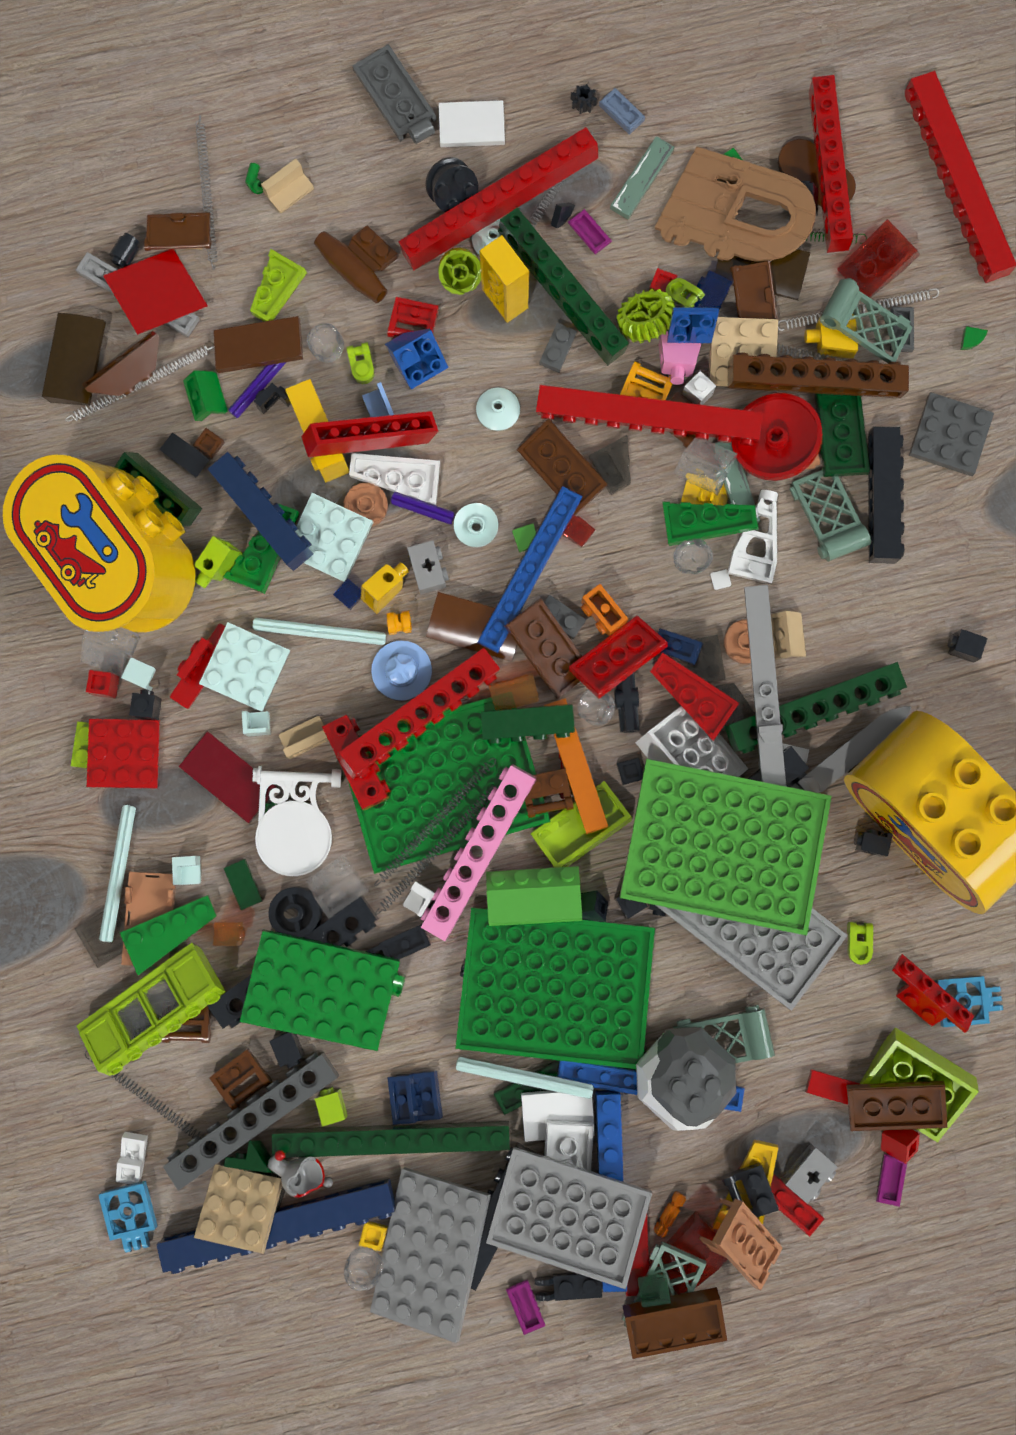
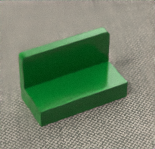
M194 370L183 380L195 421H203L210 414H225L228 412L216 372Z

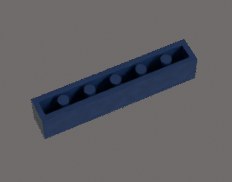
M229 452L225 453L208 470L291 570H296L314 554L309 548L312 544L304 535L299 536L295 532L299 528L290 518L286 521L282 516L285 512L276 502L274 505L269 499L272 496L264 487L260 489L256 485L259 480L251 471L246 473L243 469L246 466L238 456L233 457Z

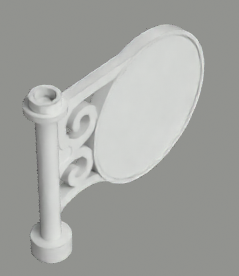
M262 766L254 768L253 782L260 784L259 820L255 837L256 848L260 858L271 870L281 875L301 876L312 872L326 859L332 842L330 825L316 802L317 785L319 782L331 783V787L340 788L341 769H332V774L262 771ZM298 782H312L310 789L307 786L299 788L300 793L303 790L306 791L304 797L296 795L295 787ZM272 784H277L284 790V795L282 798H275L274 794L280 793V789H272L269 797L277 805L265 813L267 788ZM289 795H291V797L296 801L286 800L288 799ZM310 797L311 804L304 801Z

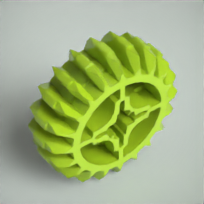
M653 288L646 292L643 289L642 293H635L634 297H627V302L621 303L622 308L618 309L617 323L620 332H622L627 340L631 339L633 343L639 341L641 344L648 340L650 343L651 339H659L661 334L666 335V330H669L672 311L675 307L674 300L667 292H662L661 289L654 291Z

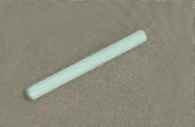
M254 618L253 629L256 631L384 645L386 642V634L384 632L264 618Z
M123 805L99 936V940L104 942H112L114 938L136 808L130 805Z
M459 1057L456 1063V1070L587 1099H591L594 1088L592 1084Z

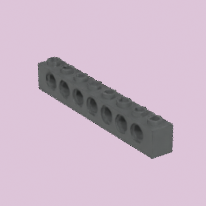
M315 1052L305 1060L307 1064L301 1069L297 1066L285 1074L287 1078L279 1083L276 1080L267 1086V1093L261 1097L257 1093L247 1100L248 1106L240 1111L239 1108H236L226 1115L228 1118L226 1122L220 1124L218 1121L206 1129L209 1134L202 1139L198 1135L187 1143L189 1148L182 1153L178 1149L167 1157L169 1162L163 1168L177 1190L182 1189L337 1079L339 1074L326 1054L323 1052L318 1055ZM305 1071L315 1073V1082L309 1083L304 1079ZM290 1084L296 1088L295 1096L286 1095L284 1090L286 1085ZM271 1098L276 1102L275 1110L266 1108V1099ZM251 1112L256 1115L257 1121L255 1124H249L246 1121V1113ZM231 1126L236 1129L237 1136L235 1138L227 1136V1127ZM207 1141L216 1143V1152H210L207 1149ZM187 1155L196 1157V1166H191L187 1163Z

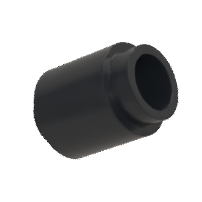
M124 233L123 236L118 238L109 253L112 257L111 261L120 268L129 266L139 251L138 246L140 242L134 236Z

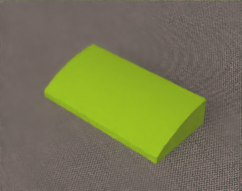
M605 781L595 788L608 828L586 834L576 802H574L573 810L567 811L564 809L550 819V822L543 824L531 833V836L554 868L570 866L632 821L631 815Z

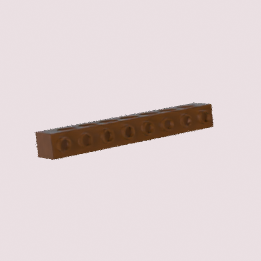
M741 352L733 355L728 361V388L901 398L909 391V365H901L900 362L882 364L876 360L858 362L856 359L836 361L835 358L815 360L814 357L810 356L802 357L801 359L792 358L790 355H782L780 357H770L769 354L748 356V353ZM748 367L754 368L757 374H752ZM770 369H775L778 372V376L772 374ZM792 370L798 371L800 377L795 376ZM814 371L819 372L822 378H818ZM836 372L842 374L843 379L838 378ZM858 374L863 375L864 378H865V381L861 380V379L859 378ZM880 375L886 378V382L881 380Z

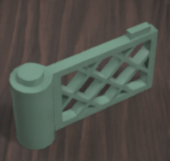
M851 278L841 279L838 282L820 317V322L825 327L839 330L887 363L896 362L913 328L909 325L911 321L902 315H894L860 292L856 281ZM859 300L866 304L868 312L859 313L857 306ZM875 314H880L884 317V325H877ZM869 316L872 327L864 329L861 318ZM849 320H856L858 331H852L846 327ZM896 325L904 330L902 336L897 338L892 327ZM887 328L890 339L882 341L879 329ZM873 331L876 343L867 341L865 333ZM891 343L893 349L892 356L885 353L884 344Z
M823 470L793 481L792 487L789 490L794 501L799 500L819 541L820 546L817 547L820 558L829 562L870 545L871 539L868 530L861 524L839 477H832V487L819 483L823 476ZM807 483L815 487L810 496L802 493L799 486ZM817 488L829 492L826 501L813 497ZM832 493L841 496L843 500L841 507L829 503ZM811 501L824 506L820 515L811 512L809 508ZM826 507L839 511L836 520L823 516ZM841 512L850 515L853 523L845 525L838 522ZM823 521L833 525L831 532L822 535L819 528L820 522Z
M759 1004L745 1007L746 1011L742 1013L692 1023L689 1018L677 1021V1026H673V1028L701 1027L704 1029L706 1025H713L719 1029L713 1038L715 1041L721 1032L733 1038L726 1049L728 1053L735 1041L744 1046L745 1056L735 1057L729 1053L735 1058V1063L761 1060L775 1056L765 1008H759ZM738 1019L740 1029L735 1036L724 1030L728 1021ZM724 1022L721 1027L716 1024ZM740 1034L742 1035L743 1041L738 1039Z
M661 1241L660 1246L655 1244L650 1254V1259L653 1261L633 1303L642 1302L643 1295L652 1292L655 1298L658 1299L657 1291L667 1287L670 1288L672 1296L676 1295L673 1285L685 1282L688 1288L685 1293L694 1292L706 1266V1261ZM666 1251L673 1254L676 1261L664 1265L661 1259L663 1252ZM691 1262L698 1266L696 1272L686 1275L682 1265ZM679 1267L682 1276L670 1280L666 1270ZM663 1272L666 1282L654 1285L652 1276ZM623 1312V1313H622L621 1320H624V1326L626 1327L625 1318H624V1312Z

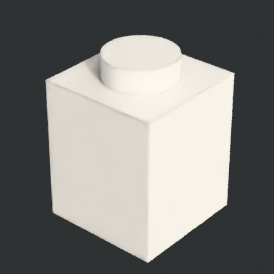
M699 371L685 385L682 395L693 404L703 405L713 395L716 385Z

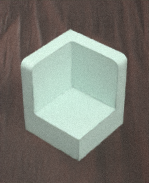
M130 658L121 678L151 691L153 687L149 686L156 669L134 658Z
M242 711L244 735L248 737L271 735L268 711L254 713Z
M200 856L172 857L173 885L201 883Z

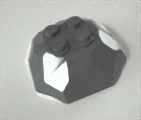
M701 1027L668 1028L636 1064L638 1099L672 1130L706 1128L721 1114L737 1093L735 1058Z

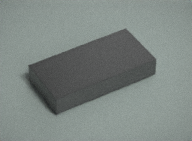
M891 307V313L896 316L902 315L911 321L909 325L913 328L901 352H913L914 307ZM897 325L892 326L895 337H901L904 330ZM890 343V352H893L892 345Z

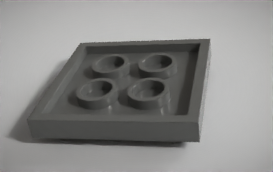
M930 392L909 456L973 476L976 472L994 413Z

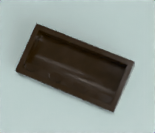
M796 249L783 258L770 261L774 294L776 296L793 300L799 299L810 252ZM737 256L730 260L722 261L718 259L713 282L734 286L730 267L760 262Z
M58 312L42 392L44 399L50 403L90 406L92 393L87 392L82 384L97 372L106 325L104 320Z

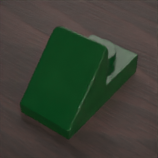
M249 1140L247 1154L235 1153V1158L225 1157L224 1167L274 1173L268 1168V1161L271 1156L261 1141Z

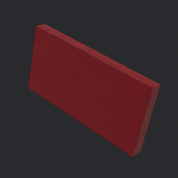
M207 731L178 767L250 824L259 813L260 784L253 782L254 768ZM274 784L270 785L267 788L265 804L270 799V791L274 788H278Z

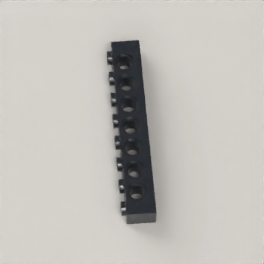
M362 896L303 938L337 946L344 944L348 947L358 940L356 937L358 933L364 931L366 934L377 926L375 921L379 918L375 915V912L364 896ZM349 917H355L358 920V927L355 930H351L347 926ZM331 930H335L339 934L337 943H332L328 939V933ZM251 975L221 995L217 1002L207 1005L222 1029L230 1026L232 1029L241 1023L240 1019L243 1008L240 1011L236 1010L233 1007V1000L235 998L240 999L244 1007Z

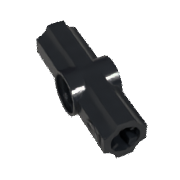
M633 673L614 689L620 733L640 731L638 715L639 693L638 687L635 685V674Z

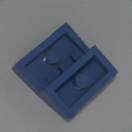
M437 1070L387 1077L393 1125L443 1118Z

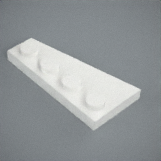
M351 453L349 472L351 478L371 483L383 489L398 492L436 506L440 461Z

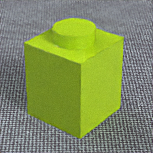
M328 1087L320 1090V1095L315 1098L322 1127L345 1120L348 1114L341 1089L334 1090L333 1087Z

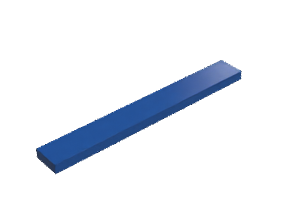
M562 486L478 640L479 644L496 653L499 652L509 634L504 625L520 614L582 500L581 495Z
M559 1061L557 1073L559 1078L592 1084L593 1088L637 1095L636 1069ZM736 1086L737 1093L724 1109L741 1112L745 1088Z

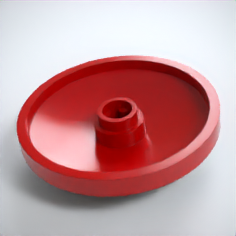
M773 393L752 401L743 409L764 413L758 443H754L753 446L741 445L738 440H731L735 457L745 471L760 479L777 481L794 477L812 464L821 448L823 435L820 418L807 401L792 394Z

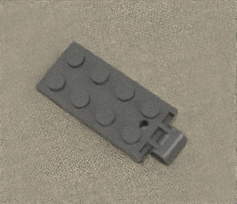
M389 44L352 65L354 73L400 142L404 140L403 136L409 133L415 144L435 134L434 127L430 119L432 122L437 120L434 111Z

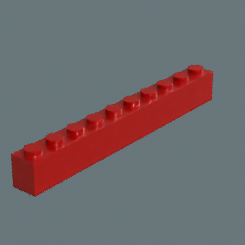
M935 71L910 79L905 89V99L912 107L913 118L918 122L921 129V137L926 141L929 148V156L935 162L939 179H942L945 186L946 197L950 199L953 205L954 216L960 222L962 235L967 239L970 254L975 258L978 265V273L983 277L985 283L1008 276L1016 268V261Z
M587 127L398 241L402 254L413 271L510 213L516 207H520L597 160L598 143Z
M546 385L539 386L536 413L541 415V419L544 420L548 418L554 420V417L563 418V422L576 423V420L585 421L584 424L598 426V423L607 424L606 427L620 429V426H628L629 430L641 432L642 428L651 429V433L664 434V431L673 432V436L686 437L687 434L696 435L695 438L700 440H709V437L718 438L719 442L731 443V440H738L741 445L753 446L754 443L759 442L764 414L763 412Z

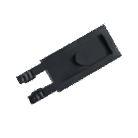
M421 924L379 943L380 945L365 952L376 954V952L382 950L386 957L400 960L431 946L426 931L421 928Z
M575 1272L556 1273L553 1276H541L534 1279L537 1286L554 1284V1291L536 1293V1301L602 1298L601 1281Z

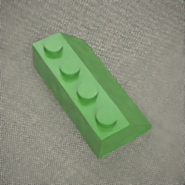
M579 866L486 872L489 926L582 921Z

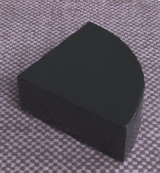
M570 202L556 204L551 226L559 228L564 225L571 216L575 205Z

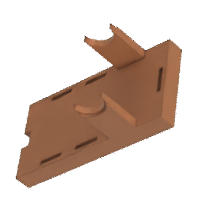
M129 872L128 887H125L124 904H126L124 931L174 910L176 885H173V874ZM146 875H156L159 878L146 877ZM123 942L121 965H133ZM171 951L151 966L158 967L170 958Z
M720 1198L719 1202L727 1206L726 1210H728V1213L713 1241L702 1236L699 1239L707 1245L706 1247L709 1250L726 1257L754 1288L761 1291L770 1274L768 1270L771 1264H775L783 1248L744 1202L738 1199L731 1202Z

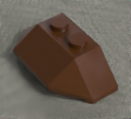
M154 331L149 332L132 347L85 381L82 386L87 392L114 396L130 394L138 382H144L152 377V372L156 369L159 336Z

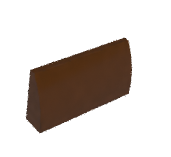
M437 593L426 634L427 638L475 652L485 648L490 656L510 662L513 661L517 643L510 633L498 653L478 643L496 608L445 593Z
M717 1287L622 1305L632 1359L727 1341L721 1299Z

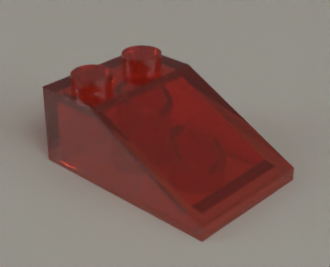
M887 219L837 270L845 279L851 278L855 280L859 291L871 298L901 274L920 256V253Z
M697 1211L667 1241V1244L706 1261V1266L696 1287L719 1270L728 1260L726 1257L709 1250L706 1247L707 1245L699 1239L702 1236L713 1241L717 1231ZM666 1251L663 1252L661 1259L664 1265L676 1261L673 1254ZM691 1262L682 1265L686 1275L696 1272L698 1268L697 1265ZM679 1267L666 1270L670 1280L682 1276ZM663 1272L657 1273L666 1282ZM685 1282L673 1285L677 1294L685 1293L688 1289Z

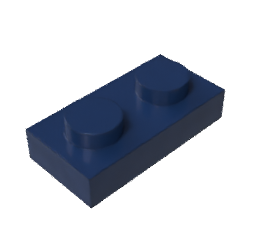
M660 628L658 634L668 642V647L660 653L695 665L703 643Z

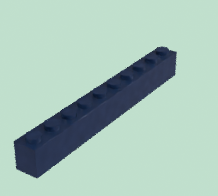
M390 1178L276 1208L265 1250L276 1247L277 1243L282 1241L290 1244L299 1241L301 1236L317 1237L322 1235L324 1230L332 1229V1231H339L345 1229L347 1224L355 1223V1225H362L369 1222L370 1218L378 1216V1219H385L392 1216L396 1207ZM196 1229L164 1237L156 1244L162 1272L171 1271V1274L182 1272L185 1270V1267L194 1265V1268L205 1266L208 1264V1261L217 1259V1262H222L230 1259L233 1254L240 1253V1256L253 1253V1251L194 1238Z

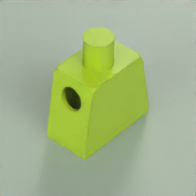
M213 536L195 563V567L201 571L196 577L195 582L201 587L206 588L212 579L222 581L225 573L232 569L235 565L234 561L243 552L227 540Z

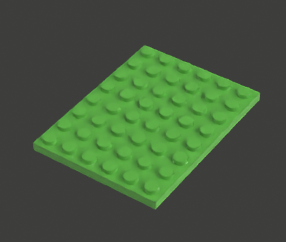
M646 759L620 898L807 936L832 796Z

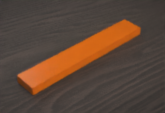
M565 698L544 706L565 705L567 701ZM576 728L575 732L570 733V737L557 738L556 734H553L586 834L608 828Z

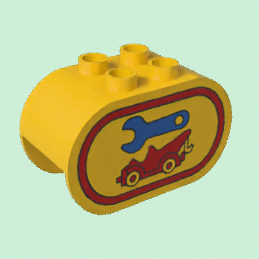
M48 455L29 463L14 478L6 493L3 504V524L7 536L59 608L73 624L84 630L94 632H106L118 628L132 632H151L159 630L175 621L183 613L191 600L196 575L192 555L180 538L185 533L184 527L171 513L165 512L162 514L153 502L158 497V493L144 477L138 476L135 479L132 475L121 469L72 456Z
M913 711L844 777L847 789L861 808L885 833L893 834L892 840L935 885L961 906L974 913L984 914L1016 883V792L964 738L936 717L922 711Z

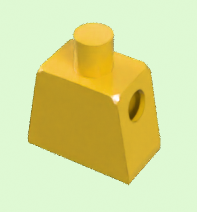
M820 318L816 323V329L805 330V343H817V353H820V355L852 359L858 351L857 342L839 330L825 327L820 322ZM849 320L846 327L852 331H857L856 320Z
M401 562L394 568L388 564L383 566L361 585V600L378 614L401 591L403 577L409 573L407 567Z

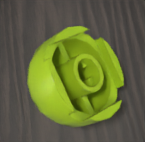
M458 247L450 249L442 256L438 266V274L443 287L449 292L463 295L476 289L481 282L480 261L469 249Z

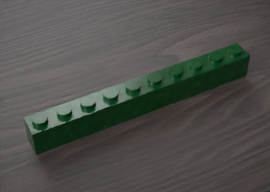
M509 1121L276 1129L272 1133V1156L278 1150H282L285 1153V1158L510 1150Z

